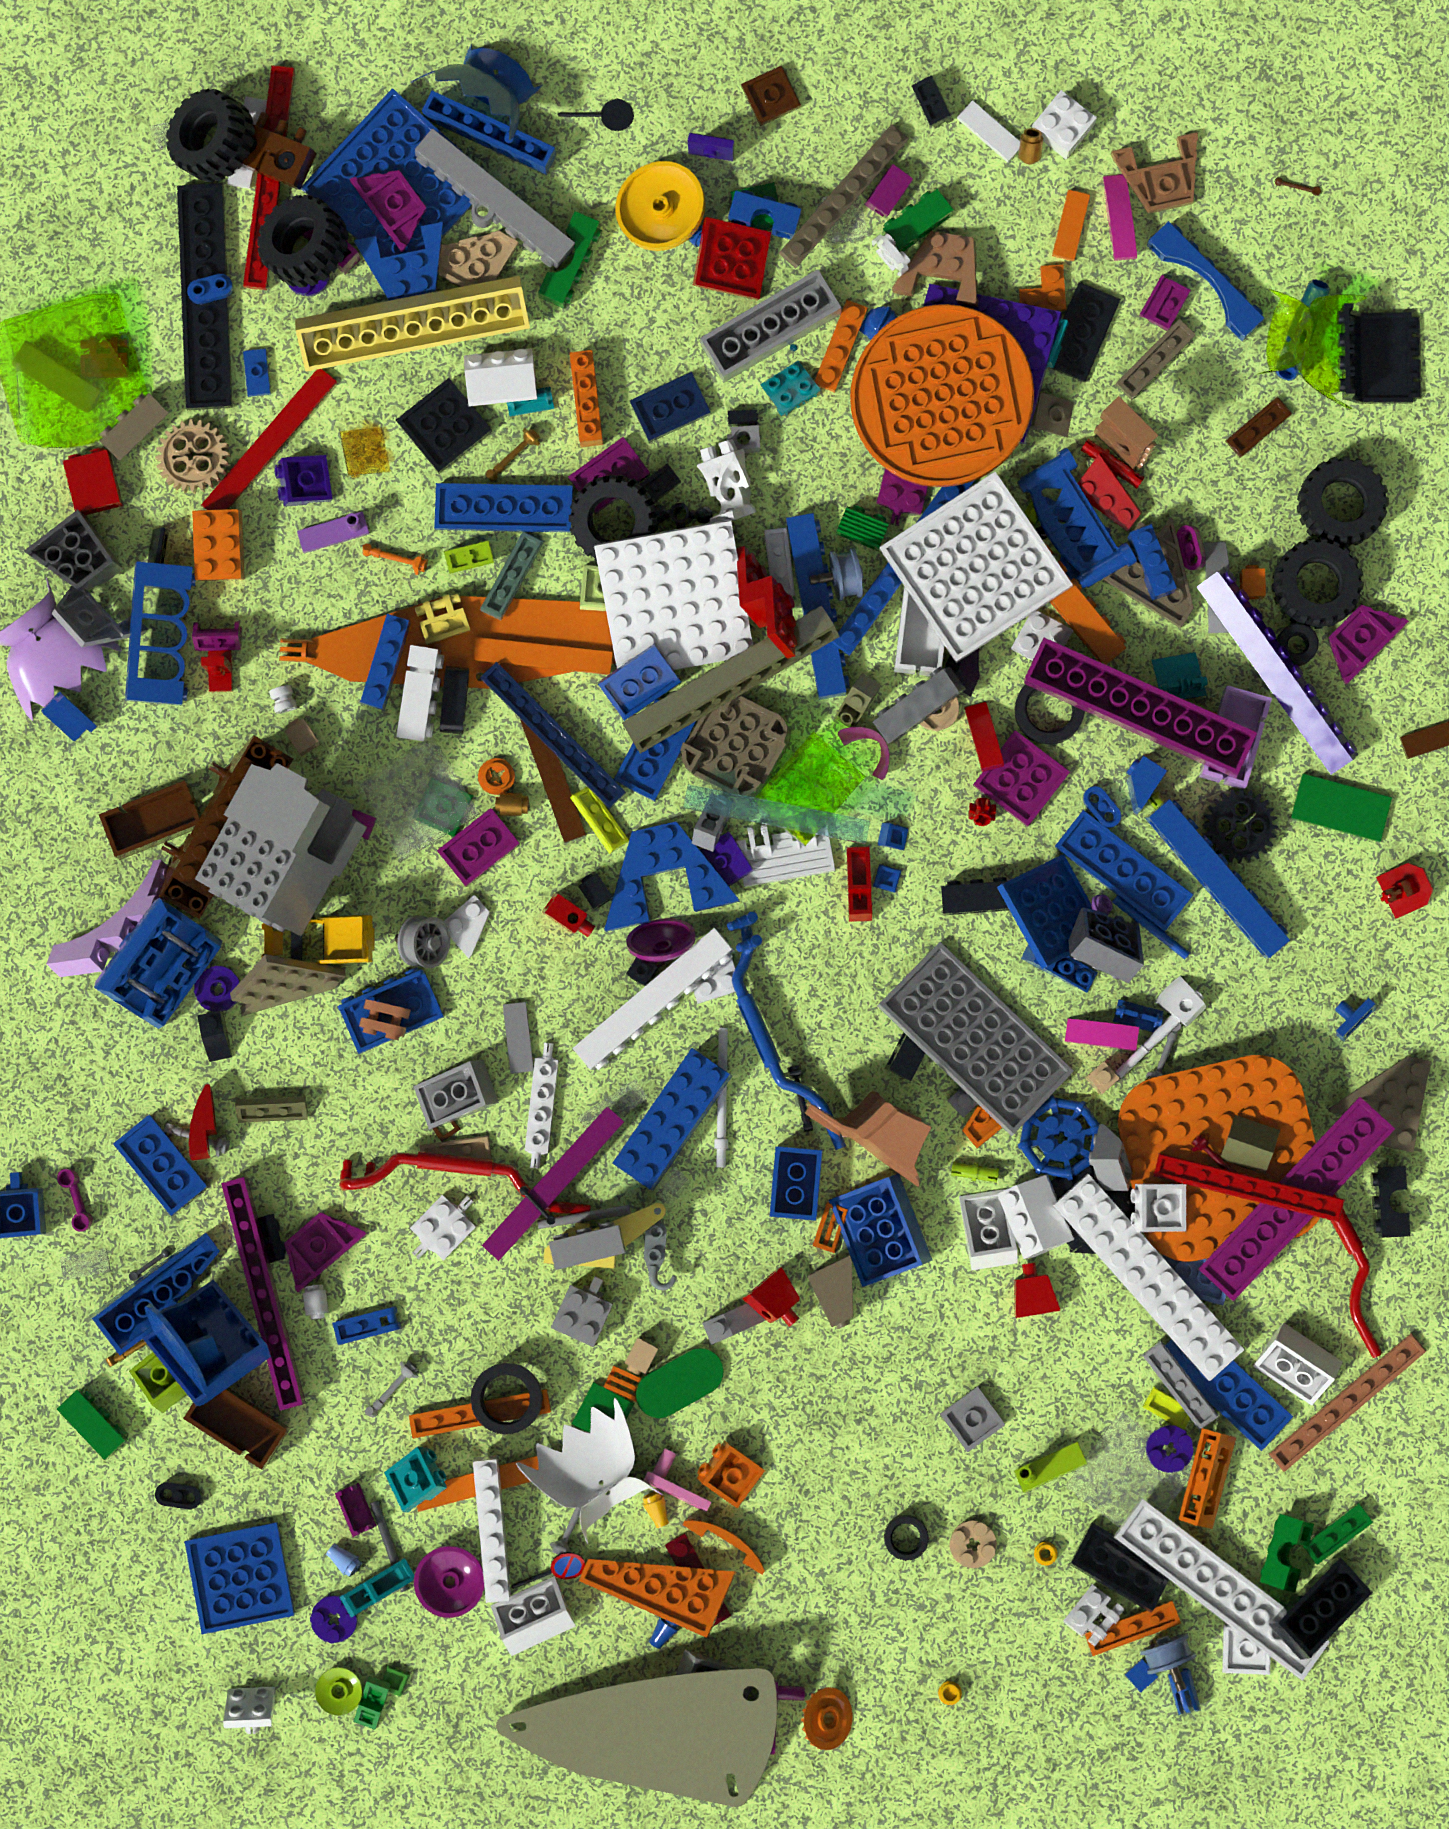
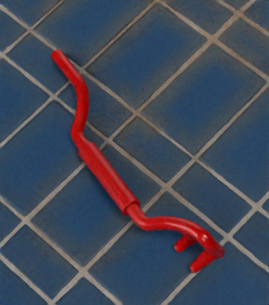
M418 1151V1154L396 1153L376 1171L375 1163L367 1162L364 1177L352 1178V1160L344 1159L339 1188L342 1191L371 1188L387 1177L398 1165L408 1164L417 1165V1169L491 1177V1174L505 1175L509 1177L518 1192L522 1186H526L529 1192L532 1190L525 1183L519 1171L512 1165L494 1163L493 1159ZM553 1201L545 1211L577 1214L589 1212L591 1205Z
M1342 1209L1340 1221H1331L1346 1251L1349 1255H1353L1359 1267L1350 1291V1314L1371 1357L1376 1358L1383 1354L1368 1327L1361 1310V1295L1370 1273V1264L1362 1249L1364 1247L1362 1241L1358 1237L1344 1209Z

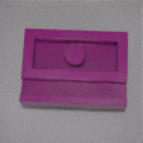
M1161 275L1139 316L1168 331L1191 290Z

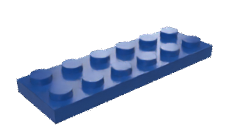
M436 483L434 529L571 533V522L568 521L572 511L570 506L573 501V486Z
M1084 810L1055 845L1057 850L1164 932L1193 896L1191 892Z
M1172 1339L1165 1344L1207 1401L1260 1451L1293 1418L1283 1406L1234 1361L1229 1363L1211 1381H1208Z

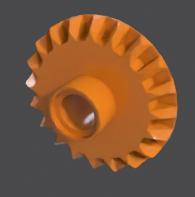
M832 1687L818 1689L816 1693L811 1694L809 1700H806L807 1706L805 1709H802L804 1712V1718L801 1719L804 1723L802 1730L806 1733L805 1738L810 1741V1745L821 1750H832L845 1741L851 1730L852 1708L847 1696L839 1689Z

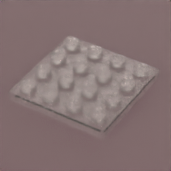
M434 736L429 737L427 741L419 743L354 783L401 862L480 815Z
M1120 1410L1086 1456L1088 1465L1077 1469L1065 1487L1120 1528L1140 1499L1145 1500L1160 1513L1164 1514L1189 1480L1192 1464L1189 1463L1183 1470L1173 1473H1166L1156 1469L1150 1463L1145 1450L1150 1432ZM1167 1445L1163 1446V1449L1166 1450L1165 1455L1170 1456V1453H1175Z

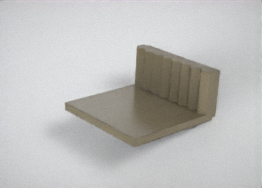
M1040 393L1029 431L1039 429L1061 437H1068L1074 402L1046 393Z

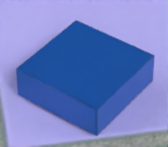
M879 864L873 887L895 893L902 870Z
M1142 1658L1124 1674L1140 1693L1158 1678L1155 1673H1147L1146 1670L1149 1669V1666Z

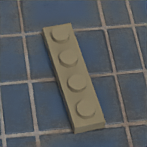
M1179 319L1115 385L1129 399L1133 400L1196 334Z

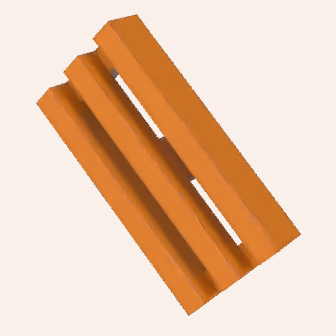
M827 1202L813 1246L835 1253L841 1235L840 1225L838 1226L832 1247L827 1246L836 1220L834 1212L823 1244L819 1243L829 1209L833 1208L832 1204ZM837 1205V1209L843 1212L841 1219L845 1223L847 1209Z
M613 1365L604 1387L636 1402L634 1395L612 1386L610 1383L614 1381L636 1391L637 1386L615 1377L614 1374L617 1372L637 1382L641 1378Z

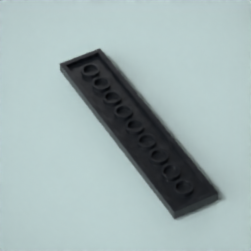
M222 183L177 186L186 409L233 408L228 297L204 304H196L191 301L187 294V288L194 280L216 274L227 275L224 186ZM219 282L217 284L218 288H222L224 286V282ZM200 287L195 289L196 294H200L202 292V288Z

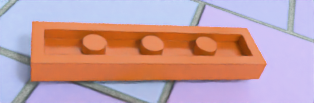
M846 300L815 378V383L819 387L832 392L836 391L868 307Z
M1171 1600L1155 1606L1151 1613L1144 1610L1122 1618L1116 1624L1113 1623L1106 1632L1107 1636L1104 1640H1100L1096 1646H1093L1088 1641L1093 1633L1087 1631L1085 1638L1092 1656L1179 1625L1181 1621Z

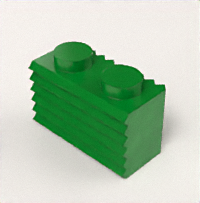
M853 505L852 508L847 506L837 528L836 535L879 552L888 530L889 522H886L887 518L874 513L871 516L866 514L865 509L860 506Z

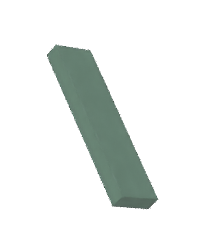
M522 532L482 604V612L502 620L543 545L542 540Z

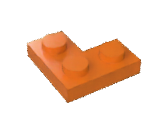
M1063 265L1040 266L1041 288L1019 289V303L1055 311H1066Z

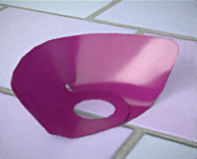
M865 727L844 728L838 732V736L844 746L859 739H873L879 742L881 757L872 775L883 780L887 775L889 767V749L885 739L878 732Z

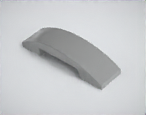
M1226 542L1203 543L1206 554V563L1204 565L1206 579L1223 567L1229 570ZM1207 602L1208 634L1229 633Z

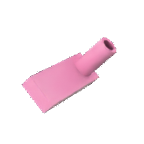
M663 1449L653 1472L648 1471L643 1481L707 1512L711 1504L710 1501L665 1480L676 1454L670 1450Z

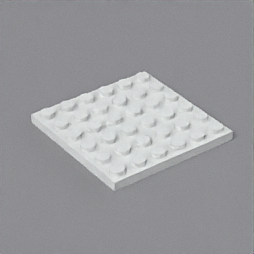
M996 472L987 476L880 547V551L956 663L1073 586Z
M731 519L594 544L617 669L653 644L657 646L673 670L726 661L753 645L748 614L739 605L738 557Z

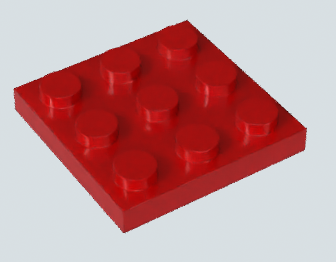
M710 217L704 218L692 286L759 300L771 232Z

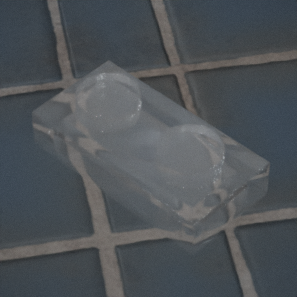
M107 1248L60 1257L64 1281L111 1271Z

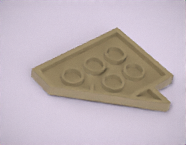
M1169 517L1161 532L1155 531V534L1177 587L1173 594L1152 601L1144 581V571L1138 558H1136L1137 563L1130 567L1127 565L1105 577L1103 581L1181 629L1194 607L1174 522ZM1140 521L1135 530L1147 525Z
M265 954L230 993L231 1000L244 1003L240 1007L241 1014L248 1015L335 989L346 977L344 968Z

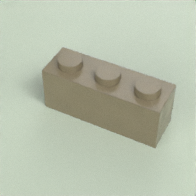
M141 393L132 402L135 406L129 412L126 409L123 410L116 417L118 422L113 427L108 425L100 433L102 438L99 441L118 461L169 414L150 393L146 395Z

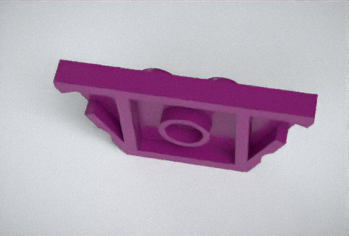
M399 170L386 174H371V176L361 178L352 177L350 182L400 251H405L426 211V206Z
M1360 605L1328 637L1345 685L1409 622L1407 619L1388 615L1389 613L1376 611L1371 607Z
M320 1212L284 1243L293 1274L295 1290L300 1292L367 1235V1233Z

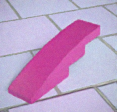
M1123 174L1103 176L1114 261L1137 259L1127 180Z

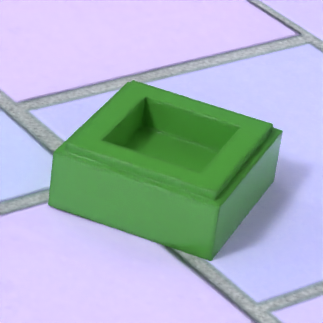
M388 1665L382 1680L391 1683L390 1693L401 1697L410 1674Z

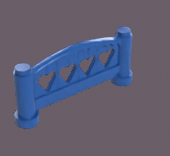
M1064 448L1058 452V456L1022 476L1017 481V484L1023 494L1026 492L1030 493L1036 515L1045 534L1063 558L1078 570L1079 575L1076 579L1083 589L1085 587L1089 588L1126 565L1130 567L1137 563V559L1126 542L1118 547L1114 543L1070 471L1077 468V463L1071 452ZM1043 489H1062L1054 505L1047 504V497L1041 494ZM1055 508H1074L1067 523L1061 524L1058 522V516H1055L1053 513ZM1067 527H1086L1079 542L1072 543L1070 541V535L1065 533ZM1079 546H1098L1091 561L1084 562L1082 560V554L1077 552Z

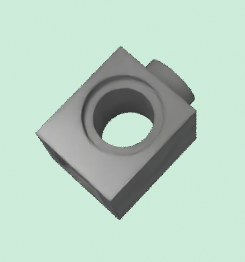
M759 425L731 427V434H727V440L733 439L737 450L744 449L745 453L760 452ZM745 435L750 441L745 445H741L737 439Z

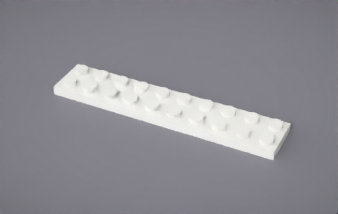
M1086 1174L1053 1204L1065 1220L1208 1381H1211L1244 1351L1243 1347L1141 1232L1135 1231L1131 1221L1089 1174Z
M1143 1499L1139 1500L1113 1536L1302 1681L1330 1643L1327 1640L1311 1658L1300 1660L1268 1625L1284 1607Z

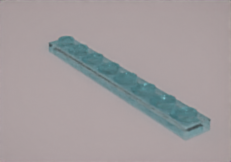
M689 784L683 805L685 809L866 844L870 820Z

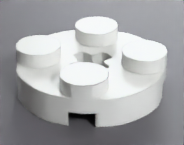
M888 233L884 236L879 234L872 240V245L877 244L879 247L876 251L877 254L892 271L897 269L899 271L897 273L898 276H902L908 271L907 264L910 263V259L903 251L899 252L894 246L896 244L894 239Z

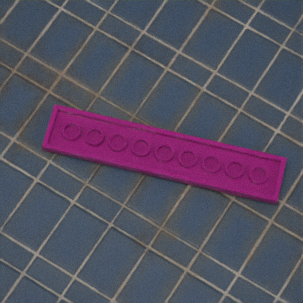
M1359 1096L1279 1183L1333 1196L1395 1128ZM1259 1203L1198 1269L1234 1302L1313 1216Z

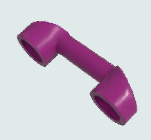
M63 1169L57 1175V1182L60 1186L69 1188L77 1212L72 1218V1227L78 1232L86 1231L91 1227L93 1217L90 1213L86 1212L77 1185L80 1179L79 1175L73 1169Z

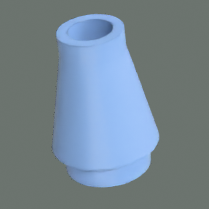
M333 1544L326 1553L341 1573L352 1577L362 1564L358 1560V1556L336 1544Z

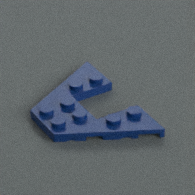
M671 822L631 833L604 929L608 932L651 922L642 877L686 868L695 912L740 902V899L698 847L692 844L691 838L685 833L678 822Z

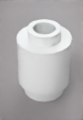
M323 1285L304 1287L305 1315L310 1316L311 1320L325 1318L324 1313H328L329 1309L326 1290L323 1289Z

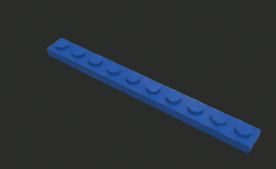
M974 481L957 486L941 487L917 522L968 490ZM889 562L839 630L838 634L840 637L831 642L849 656L902 583Z

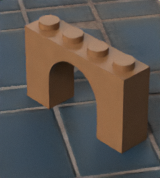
M1118 396L1102 412L1100 418L1103 421L1095 428L1094 433L1126 465L1133 470L1136 467L1141 469L1149 461L1151 453L1155 450L1154 448L1157 445L1155 441L1158 434Z

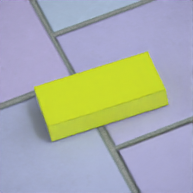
M1155 1387L1152 1388L1142 1406L1183 1430L1190 1420L1188 1414L1175 1398Z

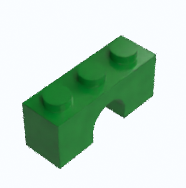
M1279 1513L1278 1519L1274 1524L1272 1541L1268 1545L1266 1562L1261 1569L1260 1582L1295 1593L1301 1569L1295 1568L1290 1564L1289 1552L1295 1545L1309 1546L1315 1524Z

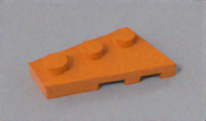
M978 1105L962 1132L978 1149L1000 1131L1002 1127Z

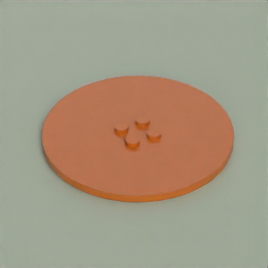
M960 305L925 306L902 314L889 322L865 347L852 378L850 391L851 412L855 428L865 448L890 473L903 480L923 486H957L972 482L992 472L1017 448L1026 433L1033 412V376L1027 357L1018 341L994 318L978 310Z

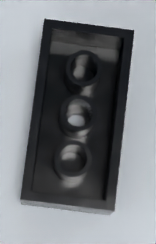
M1341 1557L1330 1559L1268 1625L1300 1660L1309 1659L1373 1592Z

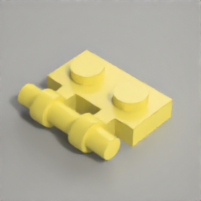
M458 593L451 596L447 594L442 596V599L433 602L426 601L423 602V605L415 607L417 616L426 614L428 620L419 622L427 645L471 631L464 609L461 608L454 611L453 604L461 602ZM446 607L448 613L437 617L434 616L433 611Z

